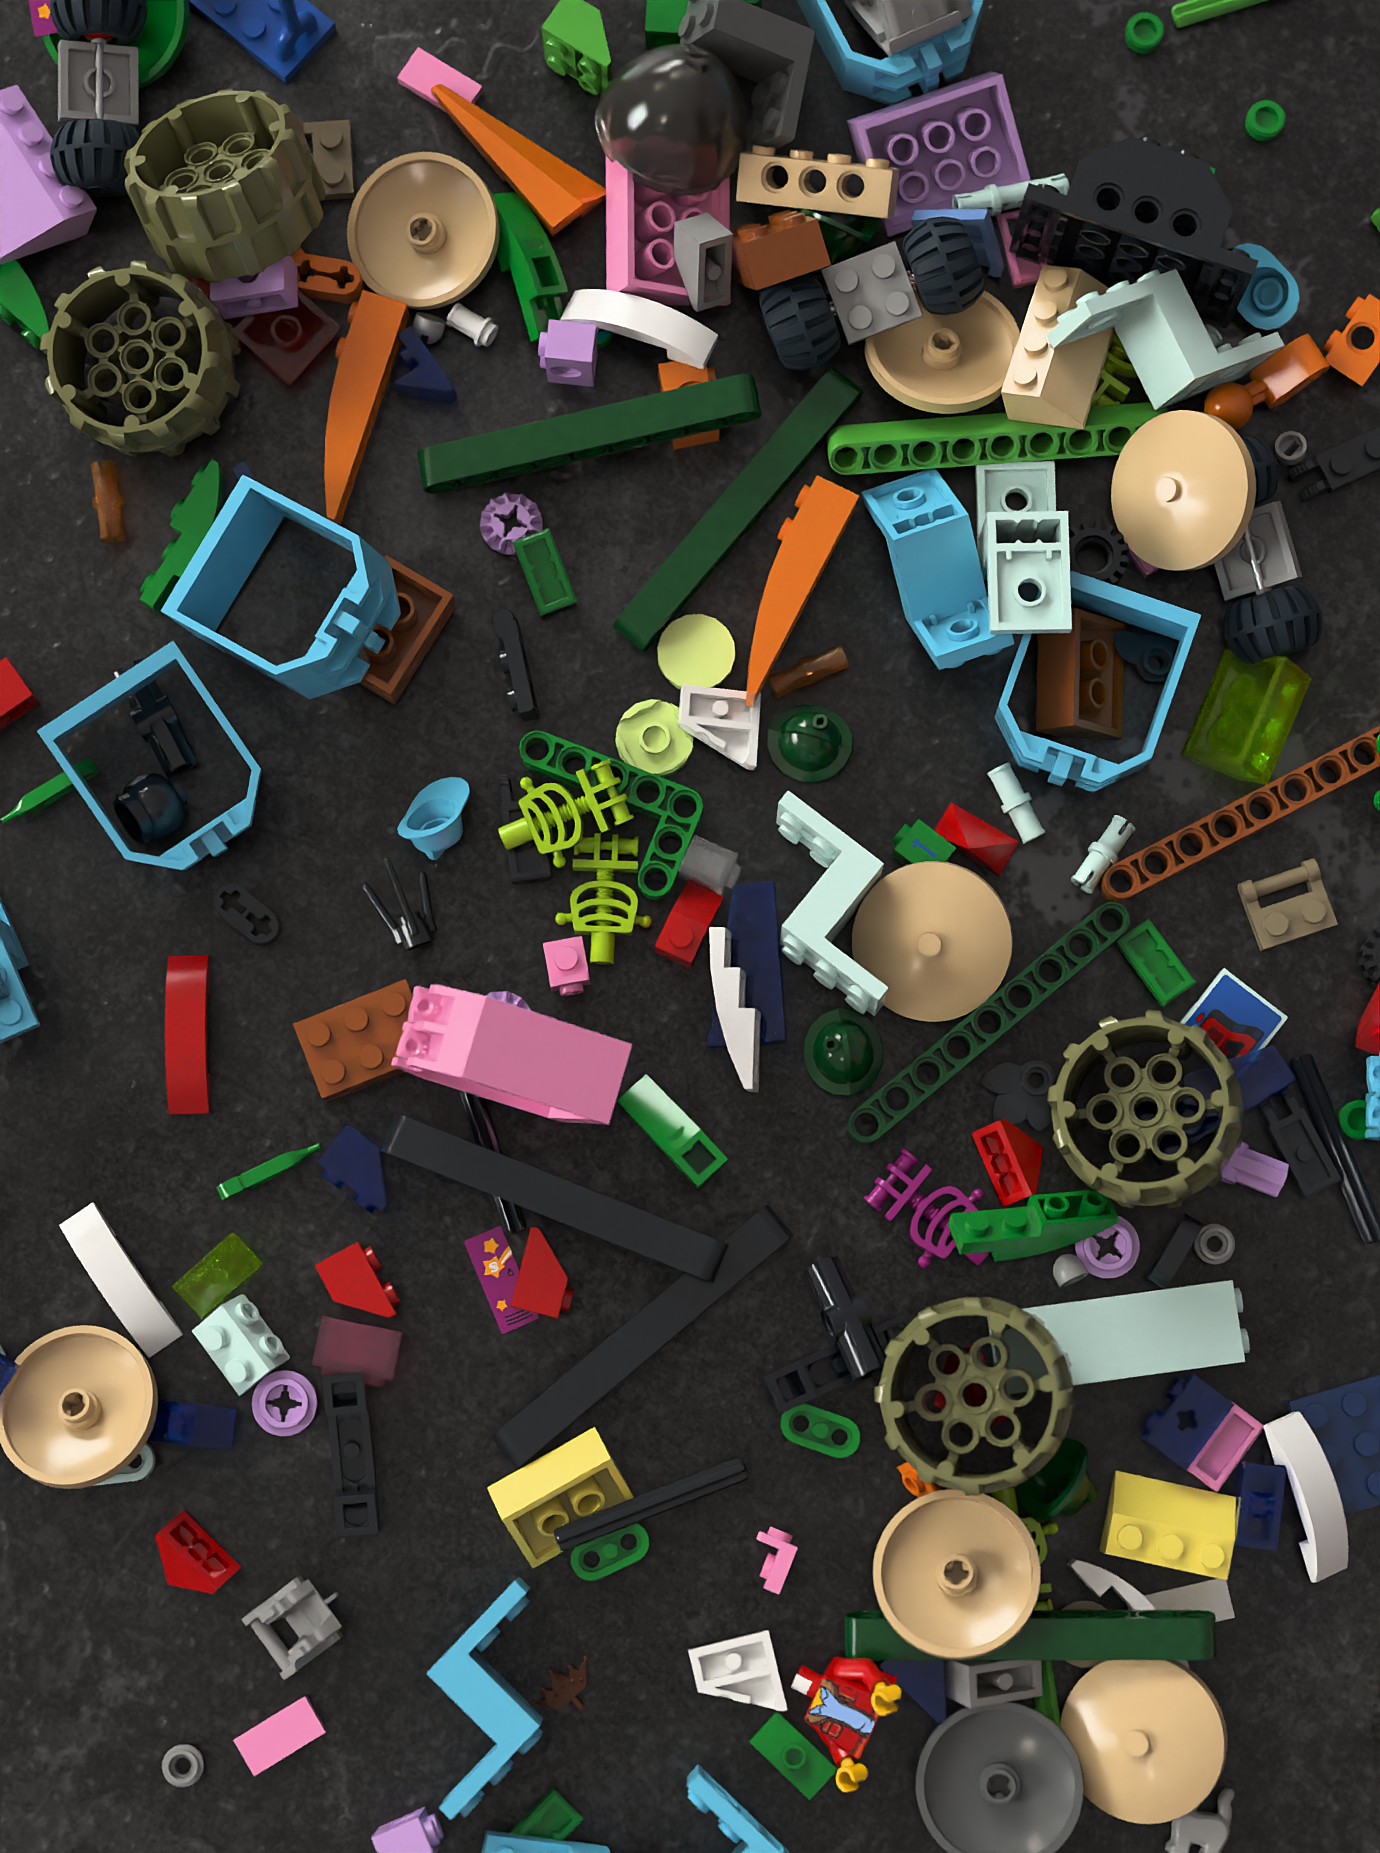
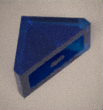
M944 1660L878 1661V1665L886 1673L897 1677L896 1683L940 1725L946 1720Z

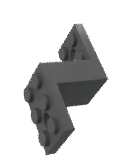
M688 0L686 14L682 18L678 29V35L681 37L678 52L758 83L751 99L754 105L752 119L749 121L744 135L747 141L745 152H752L753 145L776 147L778 149L793 141L815 30L742 0Z

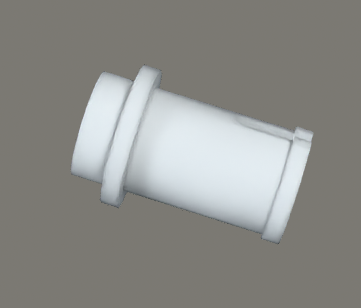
M456 303L447 317L446 324L448 326H452L474 339V344L477 346L484 345L488 347L498 332V326L494 324L492 318L484 319L463 307L460 303Z

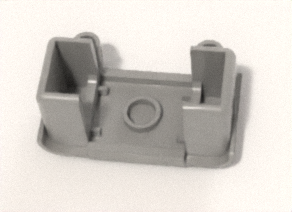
M843 0L856 20L888 56L962 25V20L968 18L973 13L970 0Z

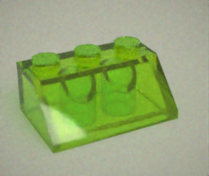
M1225 648L1181 755L1232 778L1267 785L1312 678L1287 657L1274 656L1247 665L1242 663L1238 659L1239 657H1236L1230 649Z

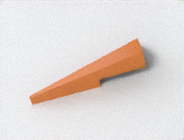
M438 84L431 88L433 97L503 182L507 181L524 200L552 237L578 216L584 217L606 199V188L443 84Z

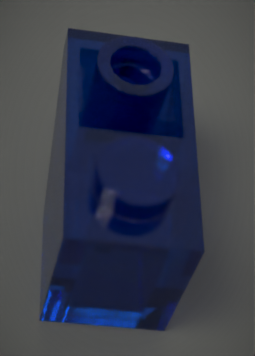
M346 1124L317 1162L325 1168L321 1176L338 1189H341L346 1184L356 1191L357 1194L353 1200L371 1214L376 1208L386 1213L390 1208L383 1151L350 1125Z
M158 1400L156 1420L147 1441L191 1447L232 1449L236 1408Z

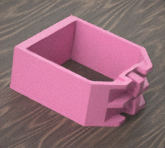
M430 985L429 989L421 986L414 988L412 994L414 997L409 1009L408 1022L403 1024L402 1030L404 1032L396 1053L399 1057H393L392 1066L419 1078L558 1122L609 1125L632 1044L487 996L440 985Z

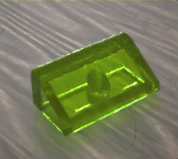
M232 1232L180 1278L172 1288L203 1318L263 1263L239 1235Z

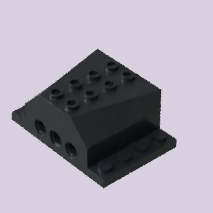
M1132 136L1080 159L1068 195L1061 194L1057 188L1048 184L1034 185L1029 183L1009 248V252L1015 253L1017 258L1038 265L1047 262V265L1081 269L1108 288L1125 280H1128L1130 285L1137 283L1140 277L1154 270H1159L1160 274L1176 269L1201 320L1227 329L1259 261L1250 258V255L1243 250L1220 248L1233 210L1206 161L1200 160L1196 154L1190 151L1178 150L1176 152L1161 147L1160 143L1154 139L1147 137L1138 139Z

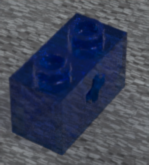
M1195 1374L1188 1375L1186 1379L1179 1376L1166 1393L1170 1400L1160 1412L1155 1409L1142 1425V1429L1146 1433L1141 1440L1180 1470L1188 1469L1235 1405ZM1190 1411L1188 1419L1192 1423L1191 1427H1181L1178 1429L1177 1426L1180 1420L1176 1417L1177 1412L1186 1413Z
M1240 1461L1236 1492L1234 1545L1277 1551L1287 1468Z

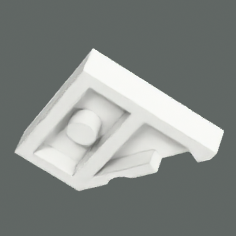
M683 684L680 691L678 727L747 770H754L757 765L761 693L753 707L745 704L746 691Z
M768 1630L688 1649L698 1692L722 1696L747 1704L760 1705L781 1712L787 1710Z

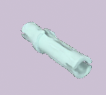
M1059 174L1007 186L986 185L984 190L953 195L952 207L953 209H988L990 216L1000 215L1001 211L1021 207L1029 183L1034 185L1048 184L1057 188L1061 194L1068 195L1070 189L1069 182L1065 178V174Z

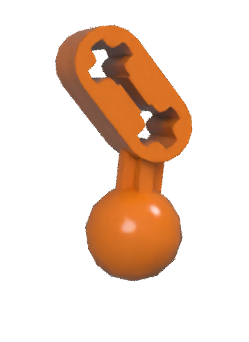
M302 247L291 256L297 264L298 293L304 297L352 304L353 301L360 299L362 290L365 291V283L362 280L361 274L352 262L306 254ZM308 269H312L315 276H308L307 281L303 282L300 275H307ZM346 276H350L353 283H346L345 289H341L338 282H344Z
M1310 334L1302 335L1255 368L1249 374L1252 382L1244 386L1233 382L1218 384L1211 389L1205 399L1204 413L1216 416L1234 430H1238L1249 422L1255 405L1264 401L1268 408L1271 409L1284 403L1324 374L1330 366Z

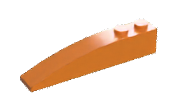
M362 290L359 302L353 301L347 319L348 324H351L347 338L341 337L337 345L335 358L339 361L330 396L325 435L324 481L327 519L338 525H341L410 319L407 303Z
M818 475L811 487L803 486L795 502V506L799 510L794 520L787 517L777 537L782 543L769 573L759 607L748 665L745 704L753 707L856 510L859 495Z

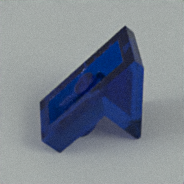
M409 326L400 332L398 337L402 348L397 350L398 354L408 369L413 370L395 381L394 385L397 394L449 404L456 401L455 387L413 328Z

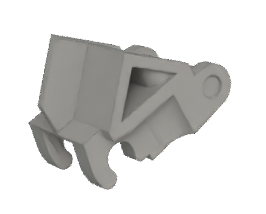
M302 1576L296 1577L275 1595L241 1619L245 1626L250 1624L282 1670L280 1675L283 1680H286L344 1636L339 1630L342 1627L327 1606V1604L339 1596L338 1592L323 1601L308 1579L304 1581ZM280 1618H286L299 1637L291 1650L287 1649L270 1625L271 1622Z

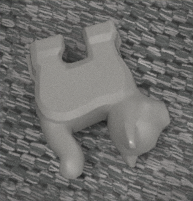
M1225 1788L1218 1796L1217 1813L1197 1811L1198 1805L1184 1816L1172 1820V1833L1170 1840L1165 1843V1851L1168 1853H1189L1191 1844H1198L1201 1846L1198 1853H1221L1229 1837V1827L1232 1818L1231 1801L1235 1796L1234 1791L1230 1788Z

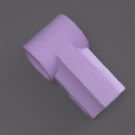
M1242 1142L1241 1147L1235 1150L1225 1166L1221 1181L1229 1184L1239 1183L1270 1196L1278 1197L1286 1180L1289 1164L1248 1149L1249 1145Z

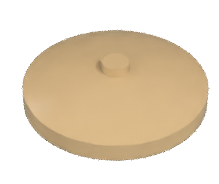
M415 152L402 155L378 168L369 176L358 191L353 201L347 224L349 253L353 264L361 274L362 280L378 295L405 302L409 309L415 310L444 307L470 293L489 271L494 261L500 238V224L496 203L485 182L461 161L435 152Z
M913 286L912 288L922 317L865 339L864 349L868 367L875 380L888 394L915 409L931 413L956 414L983 407L1002 394L1001 391L1020 332L1009 310L997 298L986 291L983 292L975 304L963 312L938 315L929 313L924 308L917 290Z
M1190 410L1163 413L1142 425L1131 436L1121 451L1115 466L1111 487L1113 515L1119 532L1124 536L1123 540L1125 543L1128 544V547L1139 558L1157 568L1174 571L1201 569L1212 565L1227 555L1244 534L1253 513L1256 497V477L1252 458L1238 433L1216 416Z
M923 861L909 864L896 869L881 879L869 891L861 903L852 931L854 961L889 987L884 1006L904 1017L926 1022H939L959 1018L980 1007L1000 986L1010 965L1013 950V932L1009 914L996 891L983 878L969 869L941 861Z
M81 1325L66 1327L36 1340L16 1358L0 1385V1444L5 1454L18 1469L30 1478L50 1487L62 1489L84 1488L113 1477L128 1466L139 1454L147 1442L156 1420L158 1391L156 1380L148 1361L126 1338L114 1331L97 1326Z
M949 1489L921 1496L906 1505L893 1517L882 1533L877 1545L873 1563V1580L881 1610L889 1624L900 1637L913 1647L929 1655L945 1659L962 1660L981 1657L1000 1649L1023 1629L1037 1603L1041 1570L1033 1538L1021 1519L1011 1509L985 1494L965 1496L963 1491Z
M1105 1660L1088 1671L1077 1682L1063 1708L1060 1726L1077 1753L1083 1775V1794L1098 1808L1116 1818L1139 1824H1157L1180 1818L1196 1808L1211 1793L1222 1774L1228 1743L1226 1724L1221 1708L1211 1690L1200 1677L1175 1660Z

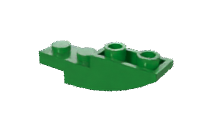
M516 192L492 194L496 203L500 224V238L496 252L501 272L511 271L531 343L539 342L540 333L548 332L549 319L560 320L564 313L560 296L568 292L566 282L546 233L524 200Z
M15 259L0 265V318L8 325L15 321L24 329L21 335L34 348L39 350L41 336L50 332L52 323L35 287Z
M213 459L207 467L202 466L192 480L193 489L186 500L180 499L174 506L170 515L172 521L169 525L180 537L177 541L174 539L167 545L162 555L164 562L156 574L152 572L147 576L141 586L140 591L143 594L139 599L159 615L162 613L161 609L219 515L220 510L225 505L226 473L219 463Z
M1096 1190L1030 1195L1027 1207L952 1213L949 1218L948 1227L960 1255L991 1252L994 1261L999 1262L1039 1255L1077 1243L1117 1224L1119 1218L1110 1198L1105 1197Z

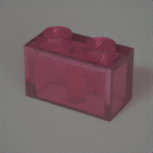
M322 1316L312 1365L322 1367L320 1375L364 1371L366 1384L384 1387L386 1380L396 1381L406 1333Z

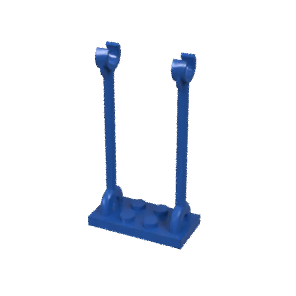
M188 0L190 7L285 84H288L336 30L335 22L307 0Z

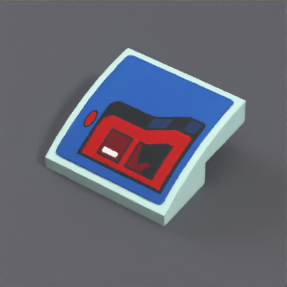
M1223 968L1180 1023L1190 1027L1197 1025L1205 1030L1212 1042L1231 1062L1239 1079L1288 1017Z

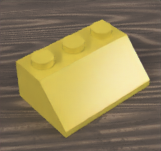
M595 1427L487 1487L503 1523L533 1569L564 1552L559 1549L554 1537V1530L556 1528L634 1498Z
M1114 1471L1099 1552L1227 1580L1235 1542L1236 1497Z

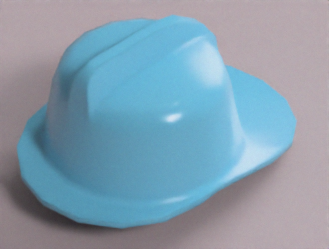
M1250 243L1237 245L1234 248L1243 250L1250 255V258L1259 260L1255 273L1237 310L1256 328L1265 330L1280 328L1291 320L1298 309L1300 301L1299 286L1290 272L1264 247Z
M448 777L439 779L426 786L415 797L405 817L400 822L397 828L398 834L405 839H410L418 850L426 853L429 859L437 860L445 849L458 842L463 834L461 812L470 794L468 783L462 778Z

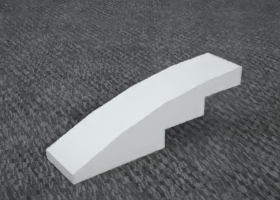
M709 927L711 976L716 1009L727 1049L744 1089L749 1092H758L761 1012L755 1008H745L746 972L741 968H730L731 932L725 927Z

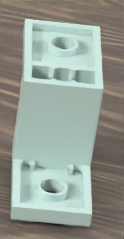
M1176 269L1160 274L1159 270L1151 271L1140 277L1137 283L1131 285L1128 280L1122 281L1106 291L1107 293L1099 295L1098 291L1088 293L1076 301L1077 308L1060 315L1057 318L1059 324L1046 334L1054 349L1114 327L1154 410L1211 390L1218 384L1243 378L1284 346L1278 332L1261 337L1258 332L1241 340L1238 343L1239 346L1232 348L1231 344L1228 343L1216 349Z
M1055 461L975 465L977 552L983 579L988 580L989 634L1070 633L1072 630L1068 511H1056ZM1010 493H1020L1025 497L1027 506L1020 511L1011 510L1005 503V497ZM1027 582L1035 584L1040 590V598L1034 602L1024 601L1018 593L1020 585Z
M787 791L778 802L776 824L780 826L778 828L779 832L790 842L797 844L800 841L811 850L810 856L828 869L782 925L780 944L784 946L782 952L794 963L801 965L804 962L816 971L813 974L814 977L825 987L832 990L836 986L847 995L845 998L846 1002L856 1011L862 1014L868 1011L875 1016L884 1005L889 987L831 944V942L859 909L869 891L880 881L884 863L790 791Z

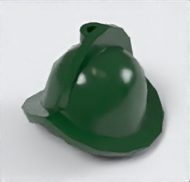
M802 208L798 212V214L804 213L805 216L817 218L830 259V266L852 258L855 252L860 249L862 242L869 243L877 235L879 222L875 217L819 210L810 211Z
M803 704L787 708L774 718L768 728L767 747L773 762L785 775L798 781L819 782L833 777L847 765L853 753V736L848 724L836 712L818 705Z
M837 1007L823 1013L810 1026L804 1039L803 1060L809 1076L820 1088L834 1095L851 1096L865 1091L877 1079L883 1065V1045L878 1030L867 1017L853 1009Z
M1064 1437L1055 1456L1041 1470L1017 1486V1497L1024 1512L1037 1523L1047 1522L1055 1516L1069 1517L1079 1512L1086 1504V1501L1093 1502L1098 1498L1099 1491L1090 1480L1087 1470L1089 1462L1088 1449L1080 1441Z

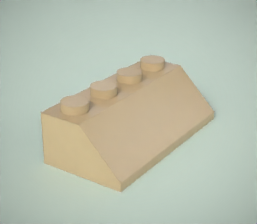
M1042 265L1001 391L1008 420L1084 429L1115 329L1112 327L1054 349L1046 335L1059 324L1057 318L1060 315L1078 307L1076 304L1078 299L1093 291H1098L1099 295L1107 293L1106 291L1109 289L1107 286L1081 269Z

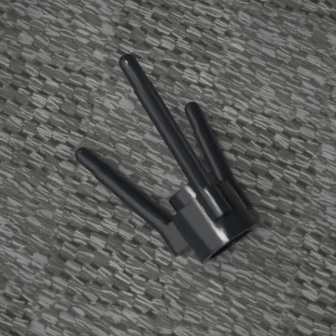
M388 857L384 858L383 863L403 914V917L397 919L399 927L370 885L364 883L362 889L391 931L395 944L402 943L404 951H409L434 941L432 931L437 930L432 916L427 874L423 871L419 873L424 916L422 918L420 911L411 912L391 859Z

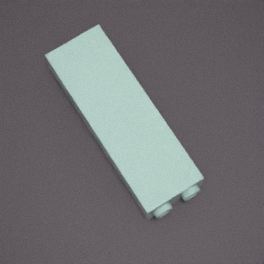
M1233 1280L1022 1309L1030 1314H1035L1045 1322L1044 1326L1051 1332L1061 1349L1068 1354L1072 1364L1070 1371L1073 1385L1245 1362L1244 1353H1249L1250 1351L1247 1331L1245 1328L1240 1329L1238 1313L1243 1312L1242 1295L1239 1288L1233 1287ZM1012 1327L1009 1330H1005L1002 1340L1006 1342L1010 1350V1361L1007 1366L1011 1370L1015 1368L1028 1370L1035 1379L1049 1374L1045 1362L1035 1346L1017 1329ZM991 1343L995 1367L1001 1360V1352L996 1345ZM1012 1376L1008 1379L1006 1389L1008 1394L1028 1392V1384L1023 1377Z

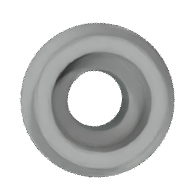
M1209 1224L1201 1228L1194 1241V1249L1197 1256L1205 1263L1221 1264L1232 1256L1235 1249V1240L1230 1230L1223 1225ZM1210 1237H1216L1220 1241L1221 1246L1217 1252H1212L1207 1247V1240Z
M180 1744L171 1748L164 1756L162 1762L164 1777L169 1783L177 1787H188L200 1779L204 1771L202 1754L197 1748L188 1744ZM179 1758H187L190 1761L191 1769L189 1772L183 1773L178 1770L177 1761Z

